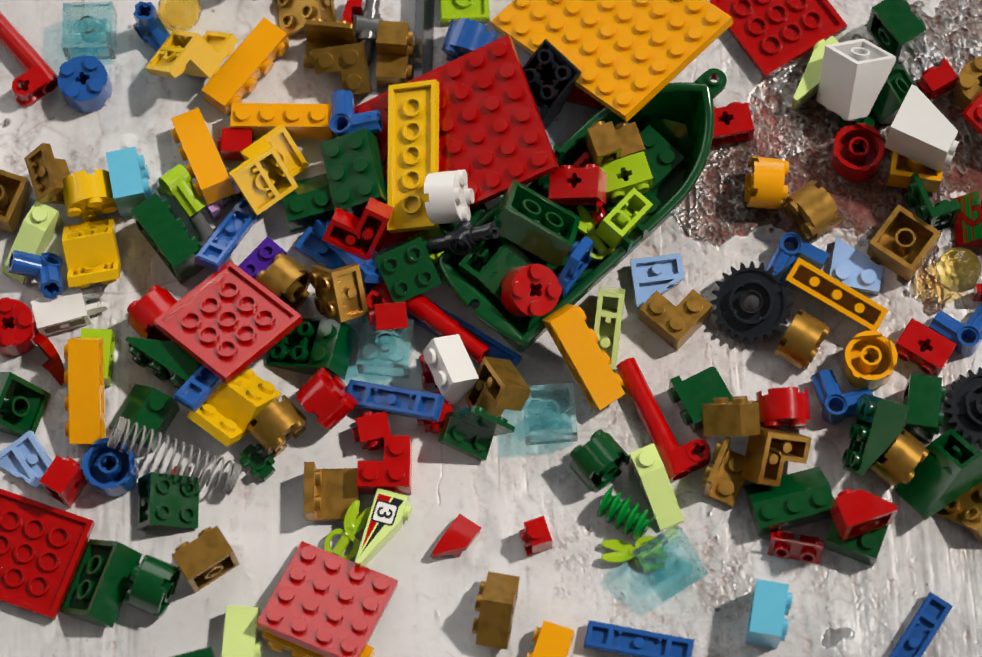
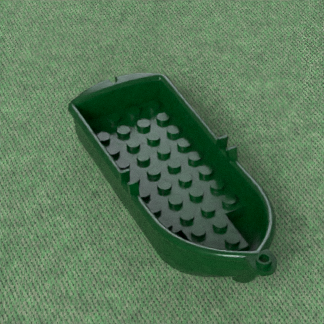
M712 68L705 71L695 82L668 83L628 121H625L607 107H604L583 124L560 147L556 144L553 146L558 166H572L585 152L589 154L586 143L587 129L591 125L600 121L605 123L612 121L613 126L622 122H628V124L635 122L645 147V156L653 177L654 188L642 194L653 204L646 216L627 236L625 235L611 255L605 256L601 261L592 260L562 300L559 298L556 306L549 313L536 317H522L519 321L477 290L459 273L458 264L466 255H457L447 250L439 256L437 265L450 289L466 308L471 306L474 309L473 315L489 328L499 333L517 352H524L547 331L542 319L567 303L575 305L662 225L675 212L694 187L703 171L710 152L714 132L713 99L726 87L727 78L724 72ZM589 154V164H593ZM550 173L524 186L548 199ZM609 201L606 202V204H603L602 207L604 208L606 215H608L619 202ZM499 202L474 225L481 226L493 222ZM596 204L581 205L589 213L596 209ZM571 205L561 206L579 216L577 211L579 205H575V207ZM577 231L574 243L576 241L580 243L585 235ZM603 241L606 247L610 248V246ZM513 243L533 264H541L548 267L556 276L563 270L570 257L567 254L560 265L556 267ZM593 246L592 252L595 254H599Z

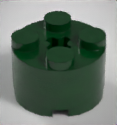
M600 429L590 437V441L585 445H578L570 452L572 460L569 467L591 492H594V487L601 490L619 477L622 473L619 468L623 463L626 466L629 464L630 456L609 433H605Z
M145 555L140 567L135 566L131 574L130 581L134 583L132 588L128 590L124 603L161 617L170 604L167 603V600L176 591L180 578L179 567Z

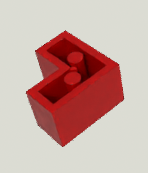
M370 197L360 218L337 207L322 240L359 258L370 260L390 219L393 207Z
M384 436V461H357V489L359 495H376L378 488L402 495H411V436Z

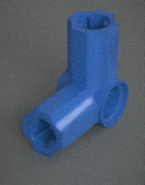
M140 1L135 5L133 15L136 23L133 27L145 43L148 42L157 53L170 36V33L157 15L153 4Z
M341 89L331 94L332 117L329 121V127L336 137L365 127L374 134L382 132L383 121L379 110L355 114L354 95L351 91Z
M788 232L781 237L765 270L767 271L770 267H774L773 275L781 273L780 282H784L791 267L798 258L821 270L829 253L802 240L797 233ZM791 242L795 244L796 250L788 251L785 249L784 243Z
M17 250L11 252L8 264L9 273L34 278L39 284V291L43 293L45 298L53 299L55 296L61 295L63 291L60 271L63 260L60 256L49 252L42 253L41 256Z
M982 305L977 307L965 325L941 310L933 318L929 328L956 343L955 351L959 355L971 356L976 352L978 345L982 341ZM968 338L973 343H965L962 339Z
M824 369L818 371L810 378L822 408V418L828 424H838L845 418L858 415L856 407L859 399L863 398L864 393L873 395L872 390L868 387L842 394L833 370ZM829 406H836L840 411L834 412Z

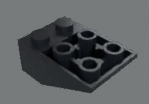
M544 39L522 68L544 128L547 129L562 110L582 71L552 43Z

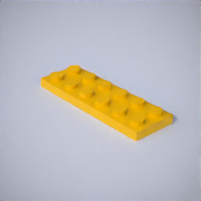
M434 79L388 85L387 205L393 207V211L387 223V231L398 233L439 228V224L431 223L428 218L425 202H429V193L424 194V182L427 174L439 172V82Z

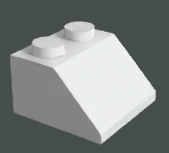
M459 334L433 338L423 350L424 360L428 364L433 374L434 382L441 394L452 405H458L479 377Z

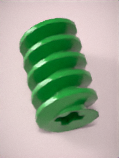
M611 486L599 503L597 516L600 518L607 514L605 519L607 523L615 520L614 528L619 529L624 526L623 534L625 535L633 531L632 540L636 541L649 530L656 515L648 519V509L639 513V503L630 507L631 498L628 497L622 502L620 500L622 492L620 491L613 496V486Z

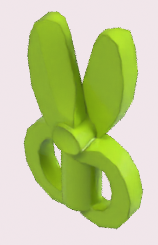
M579 205L577 211L581 219L577 231L593 241V246L599 254L592 252V260L601 261L605 256L611 255L614 250L611 247L607 248L601 238L594 233L596 229L589 212Z
M355 500L345 515L344 529L332 530L327 535L324 541L325 550L347 560L354 558L359 548L358 539L354 534L366 526L372 507H367L357 518L360 501ZM336 534H341L338 542L332 550L330 547V542L332 538ZM351 540L353 542L352 551L347 556H342Z
M641 537L637 540L635 546L615 539L602 542L603 547L618 551L603 554L601 556L603 561L622 563L634 558L636 566L645 571L658 569L663 563L661 553L663 552L664 545L656 537ZM644 542H653L657 544L658 549L640 548V546ZM640 558L657 559V561L653 565H646L640 561Z

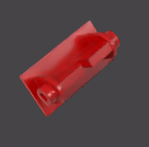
M777 530V532L771 531L767 555L803 561L805 563L820 564L824 541L819 540V537L800 535L798 542L794 541L795 533Z

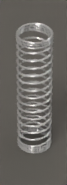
M122 416L117 419L107 444L110 449L117 447L127 424L119 452H122L131 431L135 427L134 436L127 455H130L139 434L143 430L142 439L135 458H138L144 442L151 433L149 445L143 458L144 462L153 443L159 436L157 448L151 461L152 465L167 438L159 468L162 467L164 459L175 441L167 471H169L175 455L183 444L180 460L174 473L177 474L184 456L191 447L189 459L182 477H185L193 457L199 450L197 462L190 480H193L202 458L207 453L198 484L201 483L205 470L214 457L213 467L206 482V487L209 486L213 473L222 460L221 470L215 482L214 490L219 484L222 473L230 463L221 492L227 495L232 493L241 472V464L236 462L232 464V461L229 460L224 465V457L217 461L216 454L209 458L208 451L201 455V449L197 448L193 452L192 444L185 450L184 441L177 447V438L173 439L169 444V435H166L161 441V432H158L153 438V429H150L145 435V425L138 431L137 422L130 428L129 419H124Z

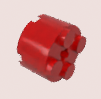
M856 123V125L843 127L837 133L831 151V166L841 177L861 183L878 171L885 150L881 139L882 136L878 130L865 123Z
M541 264L515 267L506 273L501 282V300L503 305L511 314L519 317H536L549 313L556 306L562 294V287L556 275L548 267Z
M155 285L139 301H133L128 306V323L143 339L170 341L171 339L155 327L154 320L178 301L167 289Z
M8 297L0 299V354L6 357L19 354L20 356L24 355L36 345L32 339L39 331L34 315L25 303Z
M320 368L299 388L296 394L302 407L309 414L312 412L319 417L316 421L329 430L336 426L358 405L357 400L344 390L346 387L345 383L336 375L332 378L324 368Z
M780 387L768 389L767 395H762V391L756 393V401L759 402L760 426L763 428L779 430L781 426H789V430L798 431L804 430L805 425L811 422L808 389L804 388L803 393L798 392V387Z

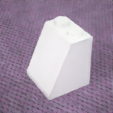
M865 39L825 45L816 101L825 106L827 110L837 113L846 121H856L858 118L867 117L896 62V57Z
M911 85L890 127L885 148L941 172L944 164L949 166L959 144L955 140L958 130L917 86Z

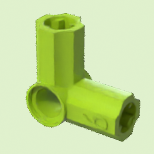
M176 165L157 179L156 190L160 196L173 197L187 218L207 205L202 197H198L195 187L192 185V178L183 165Z

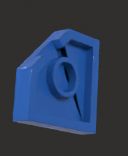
M584 236L580 243L577 241L574 243L568 253L570 257L566 265L556 276L562 287V294L559 297L561 300L567 295L592 261L593 241Z

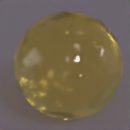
M159 0L157 14L161 23L167 29L185 32L192 29L198 23L201 16V5L199 0Z
M955 247L946 250L939 257L935 272L940 285L946 290L962 293L971 290L978 283L982 268L977 255L971 250Z

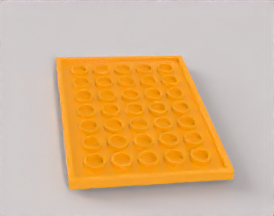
M513 0L491 20L493 28L504 36L509 35L514 43L531 55H533L544 39H547L582 71L575 86L625 121H628L733 24V19L707 0Z

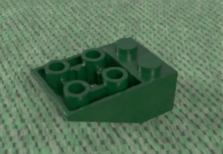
M499 236L495 239L482 241L480 245L474 246L470 253L461 260L458 267L459 273L477 290L510 313L501 300L502 279L511 269L533 263L510 240ZM511 314L512 316H514V317H515L516 319H518L519 321H520V319L522 318V317L515 316V315Z
M302 318V322L270 348L266 365L311 376L320 368H324L332 378L336 375L340 379L345 380L358 332L345 322H338L332 319Z
M127 337L125 339L129 347L128 352L133 356L132 360L142 368L148 366L154 370L152 373L161 381L165 382L167 379L174 384L173 388L176 391L202 365L174 342Z
M864 393L863 398H860L857 403L856 412L858 415L856 423H853L850 428L849 438L851 440L849 448L843 453V469L862 476L902 432L909 406Z
M952 428L927 446L926 449L929 450V453L914 468V477L907 484L900 482L895 489V492L925 520L982 482V454Z

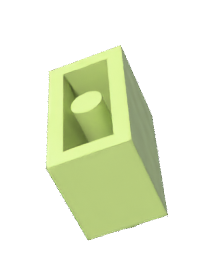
M226 605L221 657L262 656V642H259V631L263 630L256 628L257 621L261 615L258 607Z

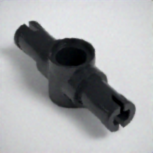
M461 221L457 224L455 230L447 232L444 236L429 239L428 247L434 255L450 250L457 255L464 256L470 253L473 246L480 245L482 241L498 238L500 232L498 226H495V222L476 226L471 222Z

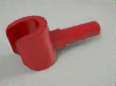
M597 201L596 209L589 213L595 226H598L607 216L601 201Z
M420 355L419 359L423 369L421 375L422 387L424 390H427V383L435 384L433 374L424 360V355Z

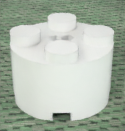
M465 169L427 174L424 182V194L429 193V202H425V208L431 223L445 224L470 221V204L474 203L475 197L473 189L468 188V177Z

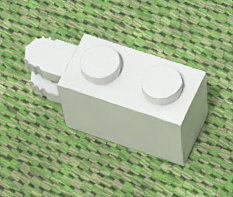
M70 287L63 289L61 295H57L53 299L40 295L37 299L31 300L39 333L47 336L92 324L90 315L105 311L108 308L107 303L100 301L87 305L86 301L103 296V288L94 287L82 291V289Z

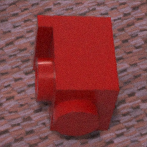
M943 58L940 60L938 67L932 66L922 73L921 80L916 82V86L932 101L955 88L958 76L947 60Z
M544 516L524 522V529L520 530L519 534L527 556L552 548V538Z

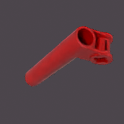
M0 12V43L25 71V73L13 80L12 90L17 104L28 107L58 87V75Z
M385 283L377 284L366 297L368 311L372 310L373 304L394 303ZM422 294L403 301L406 302L408 313L439 336L459 334L470 359L477 364L482 362L483 358L489 353L490 347Z
M628 358L620 362L616 368L651 442L654 443L669 480L671 482L680 480L690 473L707 466L711 459L709 444L703 439H695L679 447L635 358ZM699 450L703 453V457L699 458L697 454L695 455L694 451Z

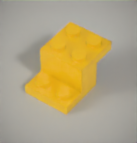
M173 30L145 69L151 75L176 78L182 73L190 76L211 78L219 71L223 60L232 54L234 46L239 40L231 33L207 31L202 37L199 33Z
M280 124L242 150L240 153L244 157L245 162L229 172V175L254 214L258 216L298 188L293 177L309 167L286 127Z
M114 217L64 226L62 246L68 267L67 281L69 288L83 289L97 282L110 284L120 278L121 257L115 235L116 223Z
M247 367L229 383L223 382L196 412L190 410L186 417L228 447L248 436L247 427L249 424L254 427L257 424L255 417L275 399L279 401L282 393L276 390L272 383L264 381L255 374L254 370Z

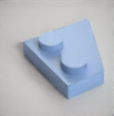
M836 238L829 275L857 292L878 295L883 268L840 238Z
M681 253L630 259L636 309H639L656 291L662 295L684 280Z
M29 430L0 452V467L36 488L43 487L39 481L53 461L34 432Z

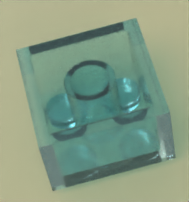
M113 2L63 3L62 50L66 60L68 61L77 56H95L98 60L116 59L117 13Z
M362 316L356 363L358 373L410 378L415 338L414 320L407 319L408 328L374 332V326H369L368 316Z
M573 382L529 386L531 392L522 408L525 444L538 445L578 441Z
M674 525L631 551L656 596L662 601H665L708 574L685 532L678 525Z

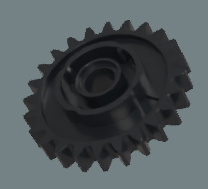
M751 261L749 268H746L741 262L740 270H736L731 266L732 274L728 275L723 272L724 282L716 281L720 289L712 290L717 299L710 301V303L716 305L717 308L711 313L719 315L715 323H724L721 331L724 333L731 330V339L739 335L740 343L745 338H749L750 344H753L755 338H758L763 343L765 335L773 339L772 332L774 330L779 333L782 332L779 327L780 324L788 325L784 316L792 315V312L787 309V306L794 305L793 301L787 300V297L792 295V291L784 290L789 284L788 281L780 282L782 274L779 273L774 276V267H770L766 271L764 263L755 268L754 262ZM749 296H755L759 299V305L756 309L749 310L745 307V300Z
M979 367L976 374L968 370L967 378L960 374L958 377L959 383L952 382L950 386L952 390H948L946 393V397L949 399L944 401L943 406L949 408L945 410L944 416L951 417L947 422V426H955L954 431L956 433L962 434V438L965 440L969 439L972 446L975 443H979L980 450H982V410L980 408V405H982V368Z

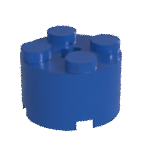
M454 18L450 22L442 45V51L447 54L446 60L451 62L497 40L498 34L493 29L489 33L485 30L486 25L466 18H459V21L455 22Z
M77 56L61 64L58 74V86L66 104L81 113H93L102 109L105 106V102L111 97L112 84L105 66L95 56Z
M103 438L93 443L92 447L85 452L82 459L83 473L98 494L108 497L120 496L134 489L139 476V465L132 450L130 455H127L129 446L125 444L122 452H119L122 441H119L115 449H110L107 446L109 438ZM114 464L115 466L112 467V470H109L110 465Z

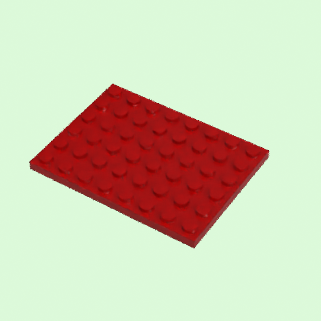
M505 35L406 82L434 79L439 82V172L466 170L468 188L473 189L475 197L474 203L470 204V210L505 194L514 180L525 185L559 169L515 46L509 35ZM387 91L354 107V112L358 114L379 110L381 113L383 130L375 135L378 137L385 173L388 179ZM386 225L375 251L384 250L410 236H414L415 233H421L425 230L390 233L387 231Z

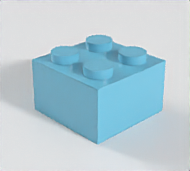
M136 147L106 152L113 199L121 218L131 216V209L153 195L148 182L150 176L147 164H145L143 154H138Z
M761 579L756 580L752 594L745 643L778 648L779 642L785 641L789 619H784V616L789 613L793 593H788L789 584Z

